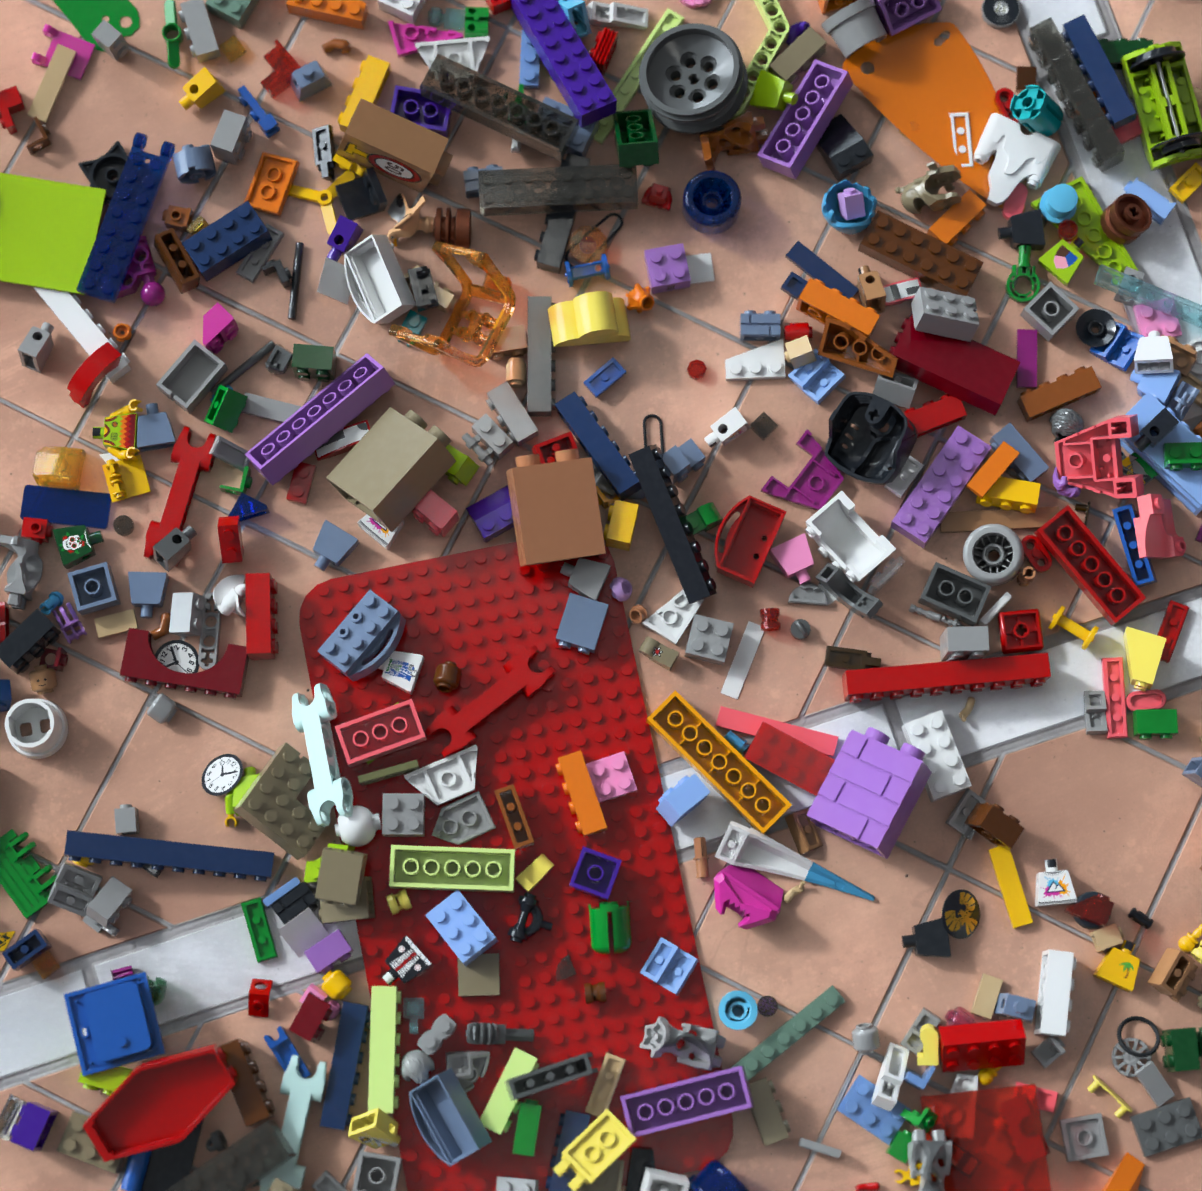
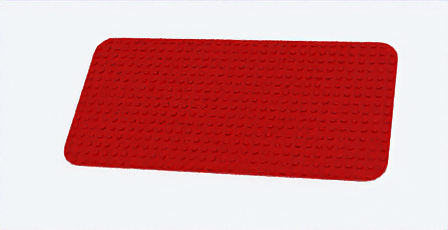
M517 542L333 578L316 585L305 596L300 608L299 626L313 699L315 697V685L322 683L329 688L336 705L337 717L330 720L340 777L347 778L351 784L353 806H363L369 809L372 814L378 813L381 828L383 793H422L405 779L404 775L406 774L364 786L360 785L358 776L413 760L418 761L420 768L444 758L441 752L451 743V734L446 731H439L430 737H427L425 734L426 741L378 757L369 765L365 762L350 768L335 726L393 706L397 702L401 703L412 699L422 728L425 731L435 718L448 707L453 705L458 712L506 676L508 673L504 670L503 665L516 654L534 645L539 649V652L529 661V669L532 672L541 673L547 668L553 667L556 671L536 694L527 698L523 692L519 693L473 729L478 738L465 749L477 745L478 748L475 790L439 806L435 805L425 796V837H384L382 829L376 830L374 838L369 843L355 847L354 852L368 854L364 876L372 877L375 918L356 920L370 998L372 986H389L381 977L390 969L385 960L406 935L433 965L430 969L406 984L398 978L390 985L397 986L398 991L402 993L401 1004H397V1012H401V1024L397 1025V1033H400V1046H396V1054H400V1065L396 1067V1075H399V1088H395V1096H399L398 1109H395V1113H393V1119L398 1122L397 1135L401 1138L398 1145L401 1158H403L402 1166L408 1191H496L497 1176L539 1180L538 1191H549L545 1186L547 1177L552 1176L553 1173L550 1162L552 1155L557 1154L558 1147H555L554 1144L556 1134L561 1135L562 1126H558L561 1113L565 1114L566 1110L590 1115L588 1126L598 1118L585 1112L606 1053L626 1060L608 1110L627 1130L628 1127L620 1096L722 1071V1065L720 1068L703 1070L677 1062V1056L667 1052L662 1053L659 1058H652L651 1050L639 1048L640 1043L644 1039L645 1025L656 1023L658 1017L665 1018L671 1026L683 1031L682 1023L713 1030L714 1028L699 961L678 996L640 973L661 937L698 960L699 957L671 826L656 810V807L660 804L658 800L664 793L650 727L646 722L647 713L623 601L613 598L610 588L613 579L617 578V572L613 557L606 545V554L583 558L611 566V570L597 599L599 602L609 604V608L595 653L590 652L589 655L578 652V648L570 647V649L563 648L556 642V635L569 594L580 595L568 587L570 577L561 574L560 571L564 562L576 566L579 558L520 567ZM369 590L398 610L406 620L402 637L394 651L424 656V662L412 695L382 679L384 670L378 668L371 674L353 682L326 661L317 651ZM387 643L381 648V650L376 654L374 658H376L382 652ZM446 661L456 663L462 672L458 688L450 693L439 691L433 682L437 666ZM581 750L585 764L624 751L637 791L599 803L607 830L584 837L583 833L578 834L575 825L578 819L576 813H571L568 803L572 801L569 794L565 795L562 783H565L563 775H558L555 764L559 763L558 758ZM514 784L535 843L515 851L514 893L460 891L498 940V942L482 954L499 953L500 996L459 997L458 957L426 917L428 912L455 891L406 889L412 908L408 910L402 909L399 913L393 915L386 896L398 894L403 889L389 887L391 845L514 849L494 792ZM477 791L480 792L496 827L495 829L461 845L432 836L441 808ZM334 805L337 820L340 814L337 811L336 805ZM340 836L341 844H342V845H347L346 843H344V842L341 840V836ZM583 846L622 860L608 901L569 887ZM541 854H544L554 864V867L530 891V894L535 895L536 900L539 901L538 905L543 915L542 920L553 923L551 931L540 928L534 935L528 937L527 941L523 940L522 944L511 941V936L507 934L511 926L513 927L518 923L521 908L518 904L519 896H524L525 892L528 893L515 878ZM618 901L619 905H627V901L630 902V948L622 953H614L612 912H607L609 954H600L594 951L591 947L588 904H591L592 908L600 907L599 902ZM531 912L528 915L526 927L532 923L533 916ZM605 981L607 1002L600 1003L599 1001H594L592 1004H586L584 984L591 983L595 985L598 982ZM447 1014L457 1024V1028L449 1038L443 1040L442 1046L436 1053L429 1055L435 1065V1069L432 1072L429 1070V1080L447 1070L446 1052H490L489 1064L483 1077L479 1076L473 1083L474 1088L466 1092L480 1119L515 1048L538 1058L536 1062L540 1064L538 1069L592 1052L593 1056L588 1057L591 1068H598L599 1072L518 1099L522 1103H525L526 1099L536 1100L538 1105L542 1106L534 1157L513 1153L520 1106L516 1114L511 1113L509 1120L512 1123L507 1133L503 1131L500 1135L485 1127L492 1142L451 1166L443 1162L425 1142L414 1120L409 1092L420 1086V1084L415 1083L413 1079L411 1081L403 1079L401 1075V1059L407 1052L417 1049L422 1050L417 1043L426 1031L431 1030L433 1023L439 1016ZM470 1023L505 1024L506 1028L533 1029L535 1036L532 1042L506 1041V1044H470L467 1042L466 1030L467 1025ZM689 1031V1033L697 1036L695 1031ZM679 1040L677 1043L678 1048L685 1045L683 1040ZM718 1048L715 1050L716 1056H719ZM690 1053L689 1059L693 1060L695 1058L694 1054ZM732 1113L635 1137L636 1141L618 1158V1160H624L621 1187L626 1186L632 1146L653 1148L655 1169L684 1174L702 1170L716 1164L728 1151L733 1138Z

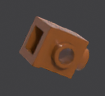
M169 205L168 210L164 209L162 221H165L166 228L189 233L194 213L191 208L186 209ZM174 214L179 215L178 218H173Z

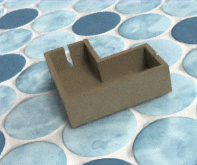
M286 742L278 747L233 811L295 859L299 860L306 856L315 843L314 840L318 839L325 827L317 825L312 811L296 800L312 777L310 760L305 756L300 758L299 755L301 753Z

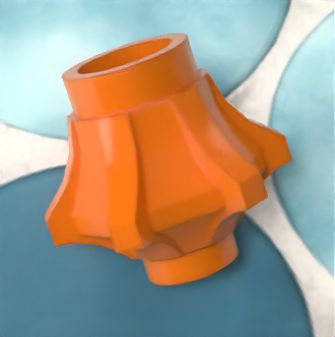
M639 283L635 284L634 289L625 295L628 297V306L626 308L629 311L635 309L637 313H642L643 310H651L654 306V298L650 295V287L643 288Z

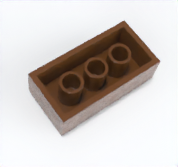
M237 1038L219 1046L218 1048L221 1047L226 1053L227 1059L225 1060L228 1065H232L238 1074L236 1077L237 1082L231 1088V1091L246 1127L254 1126L274 1117L275 1107L272 1100L266 1098L265 1092H267L264 1081L259 1080L257 1076L259 1068L256 1062L250 1059L249 1054L252 1052L248 1042Z

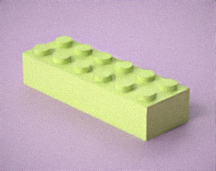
M391 845L389 887L396 889L514 893L516 852L515 849Z

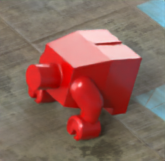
M653 183L644 192L641 204L651 207L657 206L658 209L669 212L673 201L671 188Z

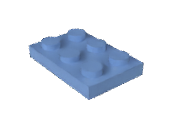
M858 1075L836 1110L889 1145L905 1121L900 1116L904 1108L910 1112L911 1109L898 1100L891 1111L872 1105L871 1102L876 1085Z

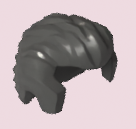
M1059 409L1049 418V422L1052 424V433L1057 439L1060 438L1058 433L1063 436H1070L1080 432L1084 427L1082 417L1072 409Z

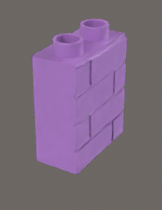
M868 727L864 735L851 730L818 795L813 801L807 817L817 827L888 859L932 772L922 761L926 754L919 748L908 743H903L900 751L887 745L890 737L872 727Z

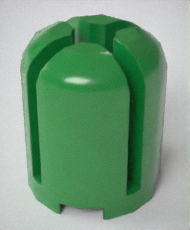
M618 901L599 902L600 907L592 908L591 904H588L592 949L600 954H609L607 912H612L614 953L627 951L631 946L630 902L627 901V905H619Z

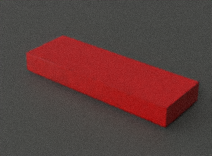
M1173 600L1169 601L1157 633L1158 636L1166 638L1160 658L1161 661L1166 663L1170 662L1190 608Z

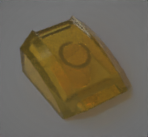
M43 447L36 452L32 476L39 486L79 491L86 452L84 449Z

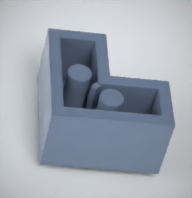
M689 439L679 447L673 446L663 454L662 458L665 466L670 470L672 484L683 482L688 477L687 474L692 470L698 471L704 466L703 462H705L704 454L692 439Z

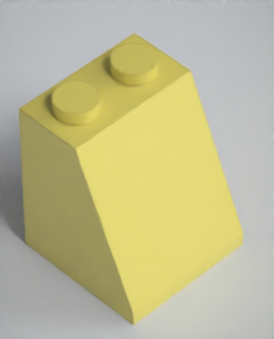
M1126 627L1123 640L1130 684L1134 685V689L1145 692L1146 689L1150 690L1153 685L1166 638Z

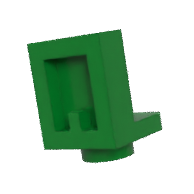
M927 1107L922 1114L914 1109L910 1112L905 1108L900 1114L907 1122L920 1130H925L926 1133L934 1126L938 1115Z

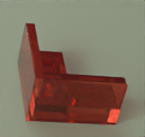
M277 39L274 41L275 47L263 56L274 72L260 82L261 86L273 99L290 86L292 72L301 68Z

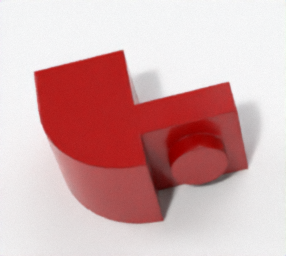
M17 86L0 92V122L3 129H7L11 135L18 132L12 115L26 110Z

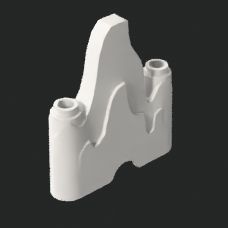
M992 113L974 153V161L979 164L987 162L991 155L994 154L995 156L988 174L990 190L986 203L994 207L1001 205L1017 185L1024 180H1027L1026 185L1031 189L1036 190L1038 187H1041L1061 149V145L1057 141L1038 132L1025 135L1021 132L1019 123L998 113Z

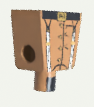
M869 266L860 267L858 269L857 288L859 289L858 293L862 306L865 308L871 307L878 313L884 312L886 293L878 272H871Z

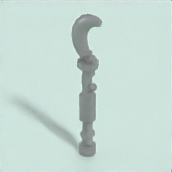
M911 604L909 612H917V614L925 615L926 618L934 621H941L949 626L953 625L952 627H964L958 619L953 621L947 619V616L942 617L941 614L917 608L916 605Z

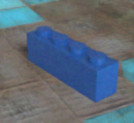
M1128 504L1112 509L1134 584L1139 588L1156 583L1157 579L1151 559L1139 558L1133 520L1138 518L1135 506Z

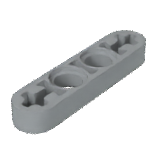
M213 592L206 594L204 597L203 625L198 654V664L203 670L211 668L218 662L222 613L218 610L216 603L214 604V611H218V613H206L207 610L211 611V605L208 601L212 600ZM211 616L217 619L216 625L208 627L206 619ZM208 636L215 638V644L211 647L204 645V640ZM203 650L214 651V653L210 652L209 656L213 663H209L207 667L202 662L207 659V653L203 652Z

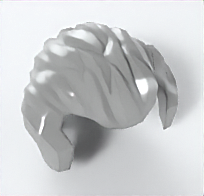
M417 1049L407 1052L401 1059V1075L406 1081L413 1079L415 1083L421 1085L429 1080V1070L432 1072L435 1069L432 1058L422 1050Z

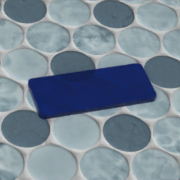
M26 485L23 493L20 518L22 520L24 517L48 519L51 524L86 525L88 528L106 529L108 527L112 500L108 493Z

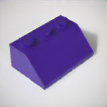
M508 485L466 508L485 543L514 527Z

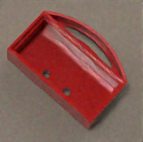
M750 495L738 502L724 517L716 535L714 544L716 572L753 588L787 511ZM735 512H738L740 516L731 526L726 537L724 552L720 553L718 546L721 533L728 520ZM765 537L767 540L762 541L761 538ZM757 555L759 558L754 559L753 556Z

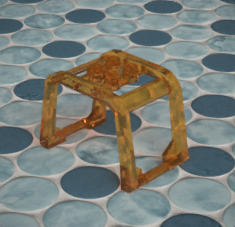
M436 241L432 250L447 265L462 286V294L440 337L428 333L425 336L413 334L408 328L396 324L391 325L388 333L427 354H441L455 358L472 367H481L491 357L514 312L516 304L515 292L487 253ZM452 253L466 256V259L471 264L484 270L500 291L472 284L471 279ZM472 297L504 305L498 319L493 318L489 313H478L474 309L466 311ZM462 318L470 322L468 328L465 326L457 328ZM482 325L487 329H492L489 336L481 332ZM456 335L466 343L473 341L476 345L483 346L477 356L462 352L449 342L452 336Z

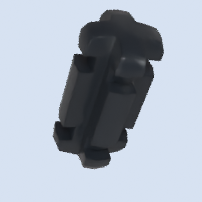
M1132 908L1128 914L1129 918L1132 917L1133 921L1141 926H1145V929H1149L1154 922L1153 919H1148L1149 917L1140 910L1137 911V908Z

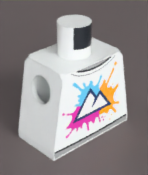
M734 407L710 426L713 432L704 439L710 448L720 441L725 446L750 429L738 409ZM722 429H728L726 433L721 434Z
M367 514L357 522L362 530L386 550L390 549L405 524L403 520L391 532Z
M1057 859L1044 860L1046 872L1036 874L1035 907L1076 903L1077 898L1068 870L1058 871Z

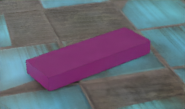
M1017 329L1016 360L1021 363L1016 371V388H1037V330Z

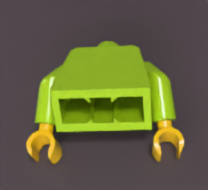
M246 767L244 769V776L225 796L226 814H228V817L225 819V825L229 827L230 819L234 820L235 827L239 824L237 816L240 815L233 810L259 775L256 774V768Z

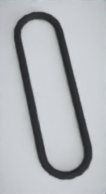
M655 414L647 415L643 420L644 447H647L646 420L650 417H655L659 421L661 451L664 454L662 420Z

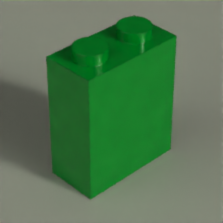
M526 1099L525 1103H520L513 1147L514 1154L534 1157L542 1106L538 1105L536 1100Z

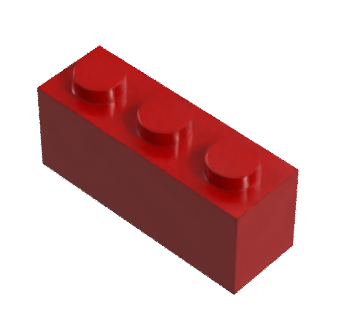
M950 394L943 395L941 400L936 402L933 400L925 402L921 408L915 409L913 407L904 411V415L917 430V438L962 421L967 416L962 401Z

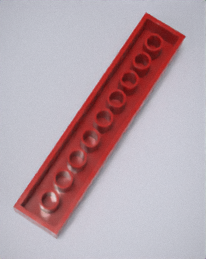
M1048 653L846 670L842 676L844 701L849 700L850 703H860L862 699L869 698L871 702L881 701L883 697H890V700L901 699L904 695H910V698L922 697V694L930 693V696L942 695V692L950 691V694H961L963 690H970L971 693L981 692L984 688H990V691L1002 690V687L1010 686V689L1023 688L1022 685L1030 684V687H1040L1051 677Z

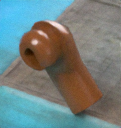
M169 612L162 613L160 627L150 632L154 640L169 634L171 616Z

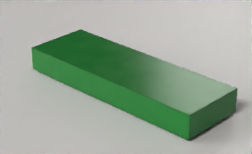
M262 898L241 903L257 962L260 963L277 958L278 954Z

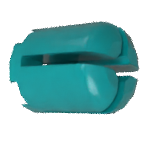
M1038 85L1025 86L1026 89L1018 95L1015 94L1011 100L1010 110L1013 116L1031 134L1038 132L1047 137L1052 136L1062 125V108Z

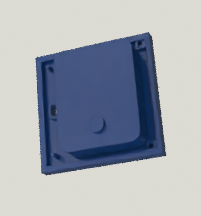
M146 972L64 994L83 1076L166 1054ZM85 1028H86V1032H87V1035H86V1036H84V1032H83V1030H84Z

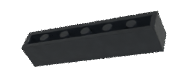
M567 153L566 159L561 161L560 170H562L561 177H557L555 183L557 192L556 195L551 197L549 205L552 207L551 213L546 214L544 222L547 225L546 231L541 232L539 242L542 245L540 250H536L534 261H537V268L560 274L590 168L589 158Z

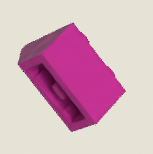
M218 302L203 316V345L213 354L219 353L224 347L223 344L228 340L234 339L239 330L235 319Z

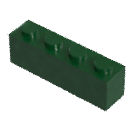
M1120 38L1115 41H1109L1108 39L1098 40L1114 70H1123L1121 59L1124 55L1153 45V40H1147V38H1138L1136 40ZM1073 59V70H1079L1078 65L1080 64L1078 60Z

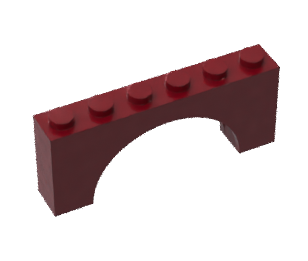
M129 628L120 676L125 678V682L136 684L137 681L145 682L144 685L156 687L157 684L165 685L164 688L171 690L181 687L185 688L184 691L196 693L197 690L205 691L204 694L209 696H216L217 693L224 694V697L228 699L242 697L249 662L246 646L228 644L224 656L211 668L198 673H180L165 667L158 661L152 649V635L149 631Z

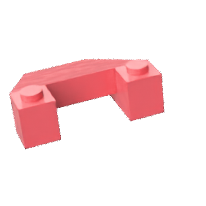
M1137 414L1115 416L1054 442L1059 480H1061L1062 476H1067L1068 485L1089 489L1117 499L1137 498L1143 495V474L1123 475L1120 438H1131L1139 435Z

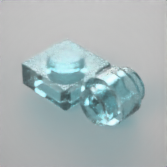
M432 7L428 11L427 20L432 26H440V23L444 22V29L463 31L465 10L446 8V13L443 14L441 8Z

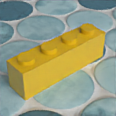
M368 55L366 61H362L359 78L356 77L352 85L354 90L351 95L347 96L345 111L341 112L338 117L341 131H346L361 98L377 105L391 72L389 62Z

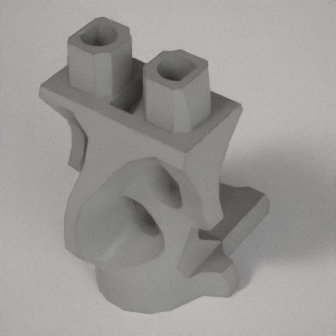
M0 535V546L6 547L18 554L17 559L7 571L8 585L4 588V591L9 595L7 604L11 605L14 609L25 610L26 601H32L31 594L42 576L43 562L38 554L40 543L18 536Z

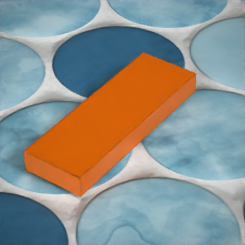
M1003 441L966 487L982 499L1020 453Z

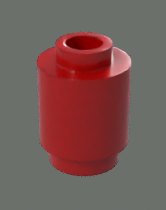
M808 322L784 325L785 341L790 342L805 335L808 336V339L813 337L812 326H809Z

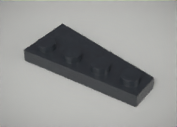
M632 1146L625 1191H640L645 1168L655 1169L653 1148Z

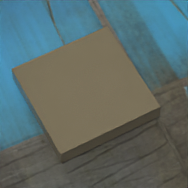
M499 953L481 954L466 967L458 958L459 997L500 996Z

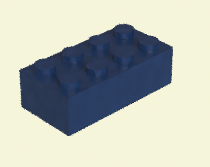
M246 201L182 242V245L204 279L209 281L273 239L251 204Z

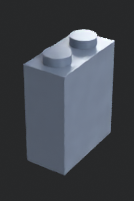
M570 593L556 635L558 645L570 649V647L578 648V652L589 655L590 652L595 653L609 604Z

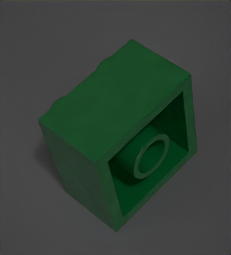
M294 344L291 367L295 377L303 381H309L310 378L318 379L320 382L335 380L337 355L334 347Z
M1196 1027L1163 1030V1035H1160L1161 1047H1164L1165 1056L1162 1057L1163 1067L1167 1068V1072L1200 1070Z

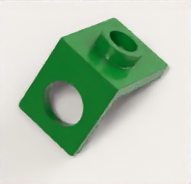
M245 466L240 489L220 485L221 491L245 497L247 488L250 489L252 485L250 467Z

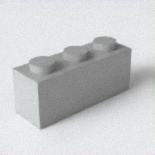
M190 0L180 3L182 10L178 12L182 23L186 22L187 28L184 29L187 40L191 39L193 44L189 46L192 57H197L199 63L221 57L204 0Z
M508 381L487 393V405L491 411L495 409L498 414L496 418L501 427L505 426L509 432L506 434L513 443H516L519 447L539 435L537 427Z

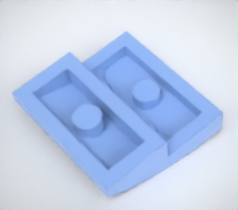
M815 348L813 352L817 361L794 369L788 377L819 405L846 377L843 372L830 363L827 357L818 355V350Z
M661 937L640 973L678 996L699 960Z

